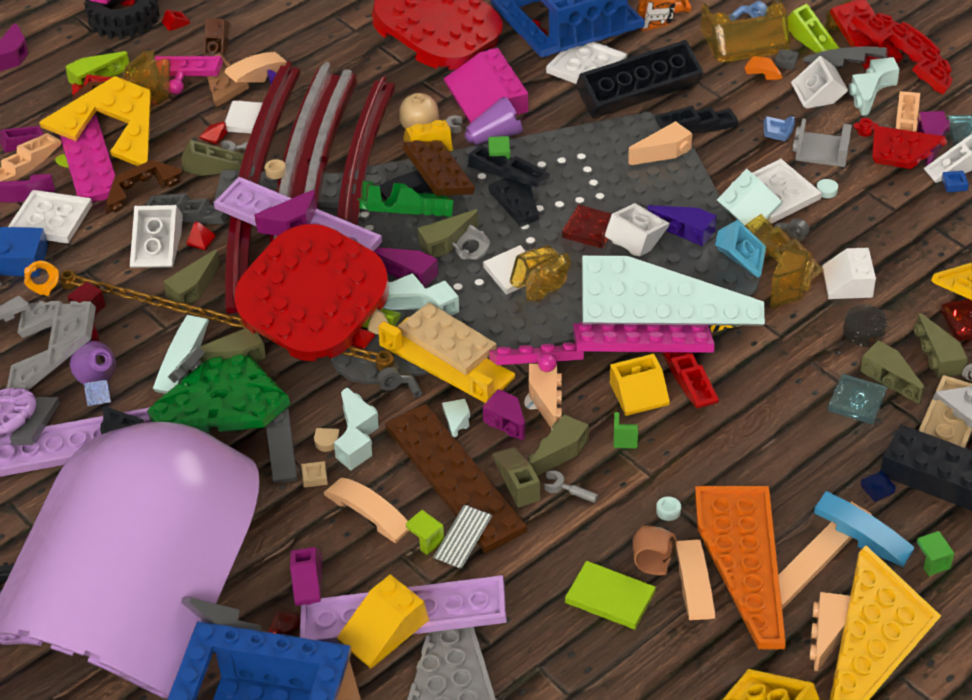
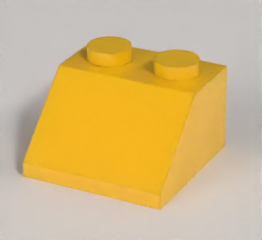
M435 120L432 123L423 125L415 124L405 129L404 142L438 140L443 142L448 151H453L451 130L446 120Z

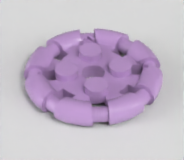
M23 388L0 390V435L13 433L25 424V419H30L34 414L37 402L32 392Z

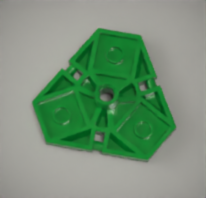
M235 355L227 359L213 357L203 362L181 381V384L175 385L168 393L157 400L147 410V413L152 422L179 423L197 428L205 433H210L211 427H218L219 432L264 428L290 405L289 396L279 388L271 377L267 376V373L263 371L250 355L245 357L243 355Z

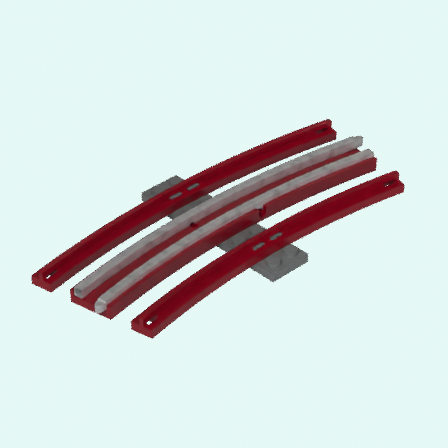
M287 61L285 66H280L263 101L246 147L240 171H221L215 201L238 177H241L289 198H294L314 190L317 209L318 207L338 208V218L359 226L361 209L359 208L360 202L357 198H361L362 180L373 181L374 185H381L387 182V175H371L366 173L381 121L395 90L394 83H388L384 76L381 77L380 81L375 80L353 135L344 174L325 173L336 132L357 80L356 74H352L351 70L344 69L341 76L330 74V63H324L321 68L317 69L294 122L283 158L287 172L282 178L271 179L263 171L281 115L300 76V68L292 67V62ZM233 216L230 217L226 254L225 300L227 314L238 313L235 305V289L239 279L249 268L252 224ZM270 235V243L277 237L276 235Z

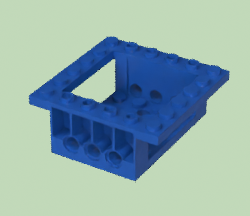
M490 0V4L540 57H547L557 52L567 51L577 46H584L594 41H601L604 38L618 36L621 33L645 27V20L628 4V0ZM541 1L549 9L550 36L548 37L519 7Z
M197 621L167 700H196L213 653H216L221 674L213 700H337L351 655V646Z

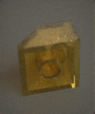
M788 246L785 247L773 274L770 299L771 308L800 300L805 291L810 290L812 278H809V275L812 274L814 262H811L812 252Z

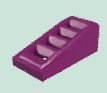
M40 126L0 130V145L5 153L17 150L18 145L44 135Z

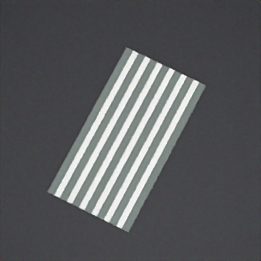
M463 505L433 558L462 569L492 515Z

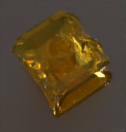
M143 51L125 66L123 78L126 81L149 89L151 92V103L158 105L169 96L170 60L164 58L156 61L154 51Z
M550 245L529 250L516 256L509 282L516 288L526 285V300L539 302L549 292H556L563 286L572 261L567 252L558 254Z

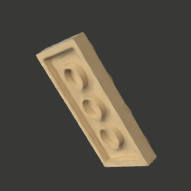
M430 302L398 326L403 336L465 375L489 357L490 350H497L495 342Z
M943 375L936 391L969 387L972 384ZM932 399L919 429L923 433L966 448L972 434V429L966 425L965 421L953 415L954 410L941 400L935 401L934 399Z

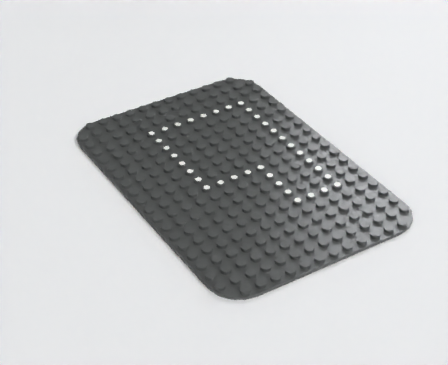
M643 112L642 114L626 115L510 138V160L514 156H518L550 173L549 178L539 187L530 185L539 212V220L520 227L489 192V184L504 179V177L467 167L469 153L480 145L449 151L475 186L474 194L446 195L454 200L452 217L477 209L479 221L477 229L483 231L488 237L490 247L488 253L478 260L460 259L455 248L448 254L436 257L438 261V276L425 289L446 281L459 296V313L452 315V317L495 342L497 348L504 346L511 349H519L521 345L539 348L542 344L558 346L563 343L575 342L573 323L582 322V256H629L748 297H752L756 293L760 277L757 278L729 259L715 246L718 231L731 224L733 220L729 212L717 201L720 195L693 145L687 153L674 159L636 165L628 163L629 147L661 130L655 120L656 114ZM489 143L481 144V145H483V146L489 148ZM410 159L369 166L366 174L387 175V181L416 171L417 168ZM433 191L424 192L425 194H434ZM634 203L646 210L649 205L694 207L717 215L716 231L703 246L665 231L652 250L639 257L632 255L629 250L614 244L609 238L605 237L611 215ZM318 207V210L337 217L338 208ZM361 209L359 226L382 236V243L378 246L379 248L423 252L418 244L417 228L450 217L444 215L434 216L433 214L417 215L373 212ZM467 241L464 243L462 250L466 249L469 253H473L479 248V243L477 241ZM521 245L544 272V278L506 295L484 269L483 262ZM387 273L389 283L398 280V278ZM420 309L393 310L401 313L396 327L404 319L411 317ZM375 334L374 339L364 349L377 353L384 350L389 351L380 346L378 334ZM389 351L394 358V368L398 369L400 374L413 375L414 377L429 374L424 369ZM356 352V354L364 355V353ZM343 354L330 358L336 371L348 380L363 384H379L377 376L380 370L377 369L376 363ZM371 355L370 358L375 359L376 356Z

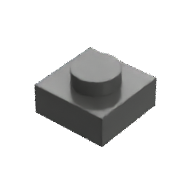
M780 49L775 60L776 67L794 70L799 58V52Z

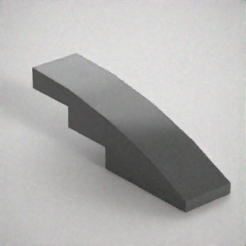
M868 46L845 47L806 56L803 61L805 64L810 65L819 56H822L834 65L835 68L845 69L846 62L866 64L867 56L887 58L888 49Z
M186 193L151 196L145 205H176L183 214L182 222L224 224L229 214L215 209L214 205H211L207 198L190 200Z
M191 597L182 598L181 603L206 623L261 631V626L239 621V609Z

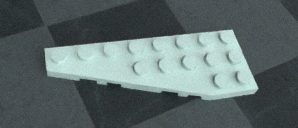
M582 256V324L763 326L765 324L763 301L629 256Z

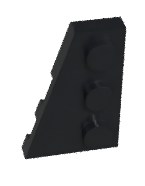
M507 178L489 184V192L520 227L539 220V212L530 185Z

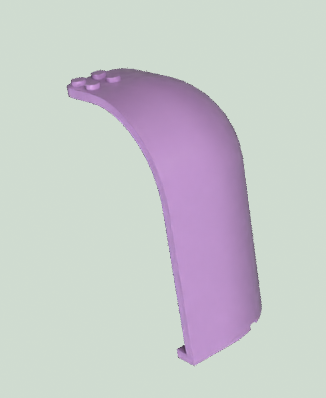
M173 422L140 423L104 433L84 444L68 459L55 479L0 593V644H31L41 646L42 642L51 644V649L71 656L74 653L82 656L86 655L89 657V663L114 673L163 699H168L197 621L204 622L181 603L182 598L191 597L216 604L254 514L259 491V473L255 462L197 428Z

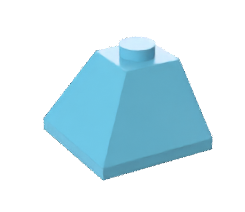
M739 220L720 229L715 243L718 250L757 278L760 277L766 245Z

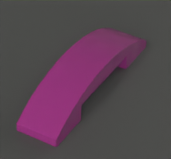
M52 174L31 175L30 180L0 182V202L26 201L32 190L54 193L55 186Z

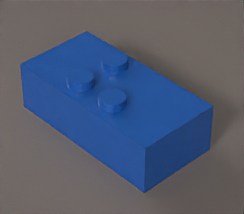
M0 227V276H24L26 267L33 262L44 261L48 249L44 228ZM41 269L32 272L31 276L39 277Z

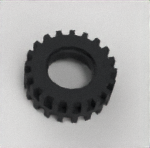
M85 0L86 2H84L89 27H92V31L94 33L98 32L101 37L108 35V39H113L115 36L122 40L124 36L134 38V34L140 33L142 35L145 33V29L151 30L153 28L152 23L157 24V17H160L158 0H135L137 3L133 6L119 10L109 9V7L127 0H110L108 4Z

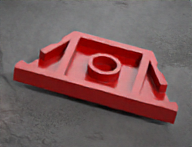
M875 125L872 158L874 163L912 169L921 160L932 155L931 150L939 144L941 146L946 145L947 140L945 136Z

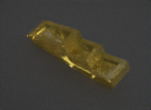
M762 214L745 225L748 230L766 245L767 253L806 283H809L824 271L796 238L791 240L779 226L774 228Z

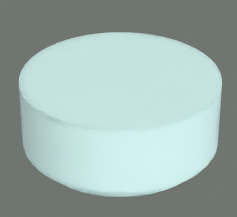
M822 179L817 183V189L822 193V198H833L837 195L838 184L831 179Z
M663 497L657 502L656 513L662 520L673 521L681 514V503L674 497Z

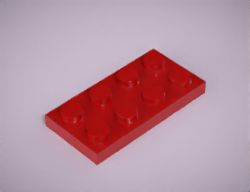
M854 0L831 8L830 14L851 47L887 48V58L894 57L896 63L901 62L903 56L891 41L888 40L880 46L872 42L868 35L857 30L854 24L850 22L854 15L861 12H869L871 15L876 16L867 0ZM867 56L866 64L862 65L867 71V68L870 67V60L883 58Z

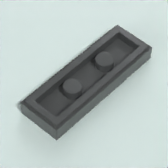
M36 397L35 412L30 419H25L26 422L22 427L13 432L10 437L12 445L35 444L60 405L58 397Z

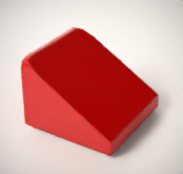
M166 10L162 19V23L169 31L190 24L188 18L180 11Z

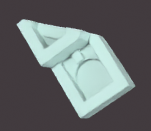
M465 399L442 403L449 432L454 438L458 436V430L469 427L470 411Z

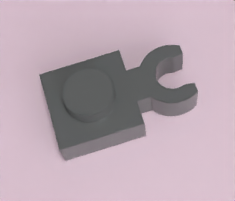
M199 346L189 352L168 378L173 383H176L189 369L194 371L201 364L199 359L205 352Z

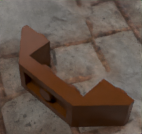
M150 160L116 175L106 201V214L111 211L115 213L124 208L127 196L122 189L128 190L141 180L142 182L148 181L153 175L161 188L166 186L173 187L180 181L181 169Z

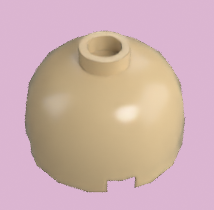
M422 93L407 96L399 108L400 124L406 129L415 124L423 125L439 120L437 103L431 96Z

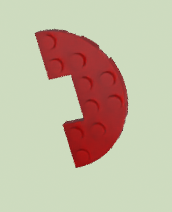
M861 12L852 17L850 22L854 24L857 30L868 35L872 42L881 46L889 40L897 49L905 52L912 61L917 62L912 71L916 73L919 79L930 84L934 91L943 95L948 90L953 80L950 77V72L952 71L948 60L942 59L939 55L941 50L923 33L903 21L901 24L892 20V16L877 13L875 16L869 12Z

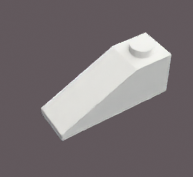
M972 134L924 167V170L935 183L942 181L943 172L964 171V173L972 171Z

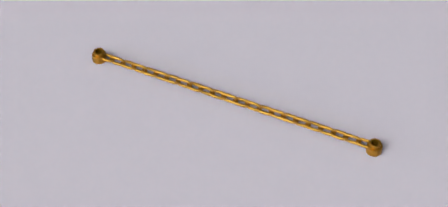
M64 270L59 277L63 289H73L87 281L93 283L98 289H100V285L106 286L107 290L100 289L103 293H110L149 305L162 306L176 312L189 313L208 320H216L231 326L246 328L240 317L229 316L213 310L202 309L127 288L123 289L104 282H96L77 276L72 270ZM113 289L120 290V292H114ZM126 292L133 293V297L126 295ZM152 298L159 300V303L152 302ZM167 302V303H170V304H173V305H172V306H168V305H165V303ZM178 305L184 306L185 310L178 309ZM192 309L198 310L199 313L192 312ZM205 312L211 313L212 317L205 316ZM219 316L225 317L226 319H219ZM232 319L239 320V324L233 323ZM350 346L348 348L350 353L345 351L341 353L374 362L380 371L388 367H394V358L389 351L384 350L377 353ZM356 352L364 353V355L356 354ZM375 355L376 358L372 359L370 358V356Z

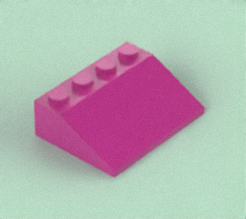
M498 48L478 53L444 78L445 84L470 123L502 97H507L517 113L515 116L528 112V92Z

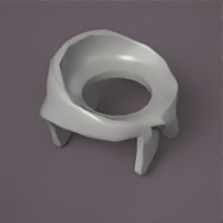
M470 225L457 243H453V246L460 259L478 260L488 253L490 240L483 231H479ZM467 241H477L479 243V248L473 253H469L466 249L462 250L464 243Z

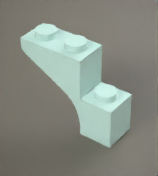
M894 57L870 60V67L867 68L865 74L852 76V83L849 84V93L853 95L855 107L859 109L861 116L870 113L879 90L897 85L899 67Z
M412 273L389 283V295L383 308L388 310L421 309L430 302L452 316L459 313V296L446 281L425 289Z
M346 388L341 392L347 430L339 439L334 441L335 458L351 471L372 456V440L368 435L379 428V414L373 406L365 403L359 394L353 393L349 388Z

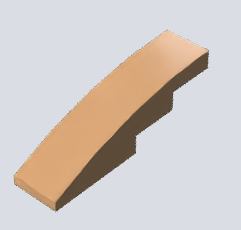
M46 133L18 145L16 154L1 160L0 182L16 181L32 171L62 144V140Z
M677 541L676 554L679 562L682 594L689 620L715 619L712 592L701 541Z

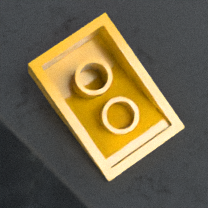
M390 574L370 590L337 636V640L343 645L351 646V653L372 669L429 621L425 603Z
M751 669L745 672L723 698V700H820L814 683Z

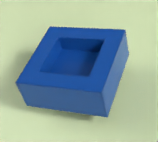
M964 171L942 173L941 179L946 192L968 191L969 184Z

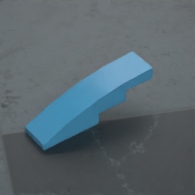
M827 491L815 507L814 514L836 523L837 531L858 540L857 547L864 548L867 546L877 556L904 567L914 551V546L881 521L850 502Z

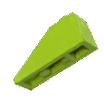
M807 3L792 11L783 22L794 38L815 53L839 49Z
M123 51L81 58L66 65L65 68L68 81L71 84L76 83L83 86L87 74L114 77L130 69L128 53Z

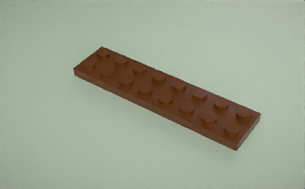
M427 404L386 422L387 431L456 517L463 505L492 515L477 541V544L484 553L527 532L526 524Z

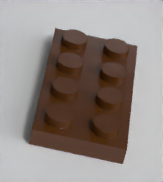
M416 140L404 142L403 150L436 196L474 194L475 186L442 141L421 142Z

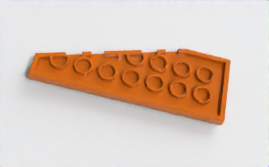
M695 486L697 530L758 649H785L786 642L769 486Z

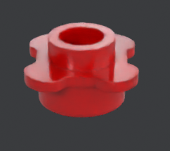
M861 118L860 122L854 124V129L857 130L860 136L869 137L873 135L875 125L878 126V124L873 123L871 119Z

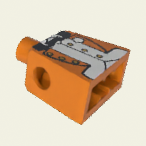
M639 0L637 13L645 20V27L640 29L646 31L670 25L673 13L682 12L683 6L681 1Z

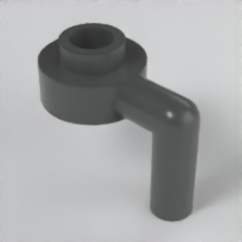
M796 218L789 224L778 222L765 235V239L771 242L783 231L787 232L792 239L802 241L809 234L810 230L805 221Z
M388 367L381 370L377 376L379 385L383 390L389 391L397 388L400 384H408L415 398L422 395V391L413 375L400 374L398 369Z

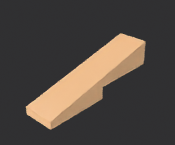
M900 91L896 129L917 132L920 93Z

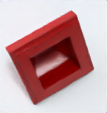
M360 328L352 338L353 344L351 346L364 350L374 339L375 333Z

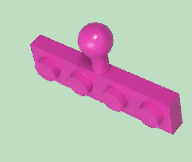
M151 56L145 72L148 76H176L175 79L168 83V90L170 93L177 95L183 91L184 85L182 81L184 76H218L224 61L221 56Z
M570 342L563 343L562 346L542 344L539 348L521 345L519 349H511L510 347L503 346L498 347L497 350H490L489 360L495 365L538 363L539 368L543 372H551L556 367V361L584 360V351H576L575 343Z

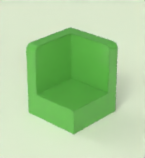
M509 136L488 137L489 156H504L510 159Z
M614 412V448H637L638 424H619V412Z
M939 531L918 538L917 544L926 555L924 570L928 576L951 569L954 552Z

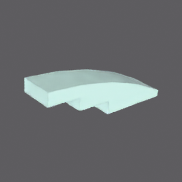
M190 315L186 316L161 365L153 386L155 392L166 394L175 385L181 384L182 379L187 376L188 371L176 383H173L168 378L190 350L201 346L209 322L208 319Z

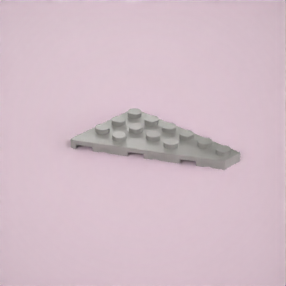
M474 627L429 632L426 635L421 651L422 656L417 665L416 677L411 685L407 700H496Z

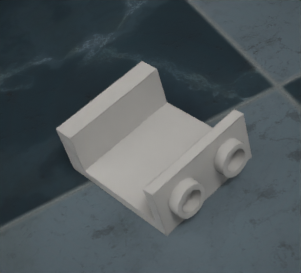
M802 119L801 127L797 126L793 143L792 152H796L795 161L845 167L852 125L843 124L842 135L834 136L805 132L806 119Z

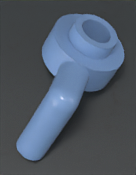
M755 1L750 6H740L729 15V19L735 21L742 14L747 13L753 20L760 22L768 16L769 11L766 4L761 1Z

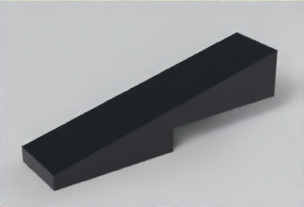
M483 145L478 146L469 153L467 167L534 187H539L550 176V173L518 156H514L511 160L504 156H489V148Z

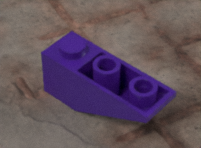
M655 205L647 207L648 211L670 223L666 229L667 232L700 246H703L716 231L717 215L700 208Z

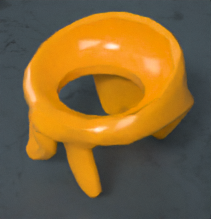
M47 261L33 262L24 270L25 285L37 294L48 297L58 283L59 271ZM37 269H45L49 274V278L43 284H36L31 280L32 272Z

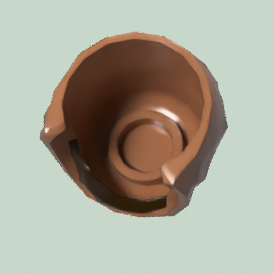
M642 525L633 536L632 549L636 566L644 573L666 575L668 564L676 550V536L660 527Z

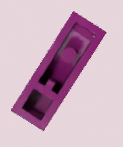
M944 111L919 112L918 132L946 136V132L950 130L949 119H946ZM940 144L931 150L932 155L925 159L926 166L935 160L941 148Z
M379 247L374 250L383 261L387 273L398 279L413 273L424 288H426L438 276V261L431 255L417 250Z

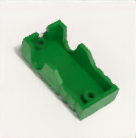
M363 180L361 198H357L360 202L359 208L368 211L417 215L433 214L434 216L444 215L447 217H452L454 201L446 195L436 196L435 194L416 193L404 183H394L390 197H387L386 201H382L380 186L374 185L373 181Z

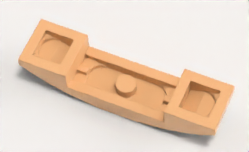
M340 478L324 492L326 497L341 507L346 504L376 524L377 531L395 544L409 532L406 528L407 519L380 495L356 481Z

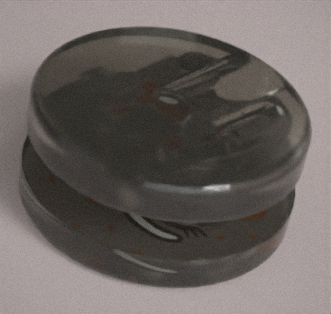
M858 305L852 307L845 315L844 336L848 341L857 346H873L878 340L882 341L884 339L887 318L880 309L874 306Z

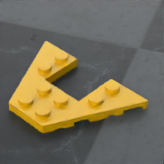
M114 76L39 123L42 128L77 141L96 111L128 123L110 152L113 157L139 166L148 162L151 92L149 89Z

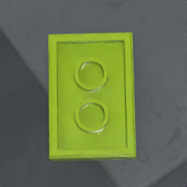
M586 561L568 591L565 603L635 630L656 592V587Z

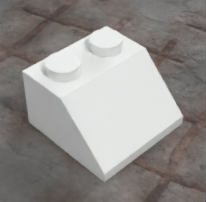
M819 56L791 82L805 108L834 104L848 91L835 66L822 56Z
M634 203L611 215L605 237L609 238L614 244L629 250L632 255L640 257L652 250L670 223Z
M847 248L822 265L828 299L873 297L876 277L869 248Z

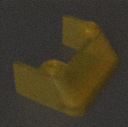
M772 0V5L766 11L767 16L731 21L729 16L724 13L711 14L707 4L703 3L701 30L715 59L721 62H729L778 54L780 49L789 50V27L786 9L782 1Z

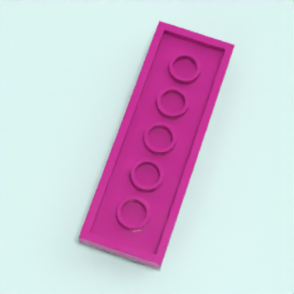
M93 115L77 141L61 135L60 138L77 196L91 198L92 202H97L108 198L115 174L97 116Z
M573 323L576 351L714 353L715 344L708 325Z

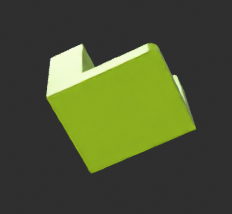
M423 510L406 523V528L419 537L420 550L426 555L439 546L444 539L443 524Z

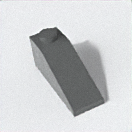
M284 409L266 426L274 484L297 480L289 411Z

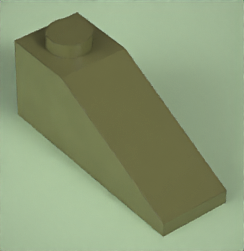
M189 140L181 157L182 171L200 176L221 174L222 170L240 171L244 154Z

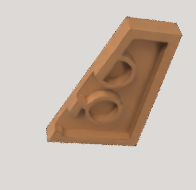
M220 53L214 55L221 56L224 61L218 76H207L216 108L249 89L248 82L236 83L224 73L225 69L231 65Z

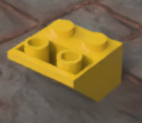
M654 354L610 364V385L625 416L670 405L663 371Z

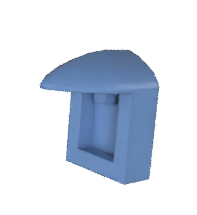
M766 116L763 121L764 137L787 141L794 130L795 118L790 116L786 120H780Z

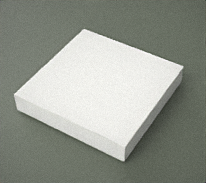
M232 101L225 120L227 132L251 133L263 103Z
M521 245L483 262L484 269L506 295L544 278V272Z

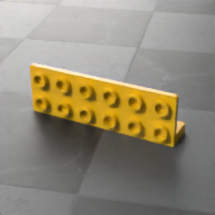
M384 321L378 326L380 346L484 403L490 399L497 389L503 390L515 378L514 372L501 365H495L487 358L465 375L403 336L398 326H392Z

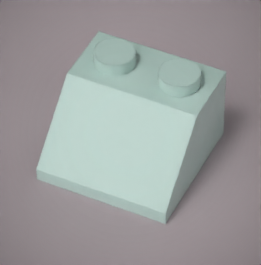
M747 169L717 199L731 216L739 220L753 234L783 203L761 180Z

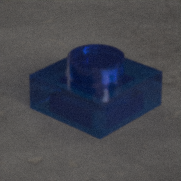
M108 380L84 383L87 406L111 403Z
M882 471L861 480V487L874 502L895 493L896 486Z

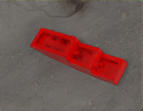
M661 352L677 383L696 408L719 403V399L703 366L697 364L693 353Z

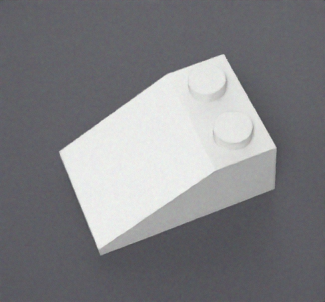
M176 205L134 206L130 257L131 268L173 267L181 237L183 214Z

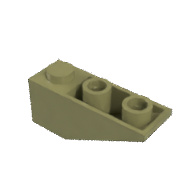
M471 210L417 228L418 244L423 252L434 258L450 253L455 248L453 243H457L470 225L476 229L479 227L478 210Z
M217 250L211 251L163 281L166 297L169 300L189 305L198 301L220 267ZM178 305L180 309H185L184 306Z
M922 313L918 314L917 323L914 324V333L921 341L923 353L927 354L930 369L934 370L937 378H942L943 375L948 377L962 375L963 369L966 367L967 356L960 342Z
M247 328L199 346L205 352L199 359L201 364L213 357L227 359L235 355H243L244 357L250 355L255 362L266 358L264 342L257 332L253 334Z
M878 340L863 355L860 372L920 404L924 385L897 350Z
M563 415L558 422H555L547 438L544 437L541 440L539 449L535 454L532 453L528 459L536 475L539 476L578 456L589 440V425L566 415Z
M514 447L493 453L492 458L516 506L519 508L540 501V481L532 465Z

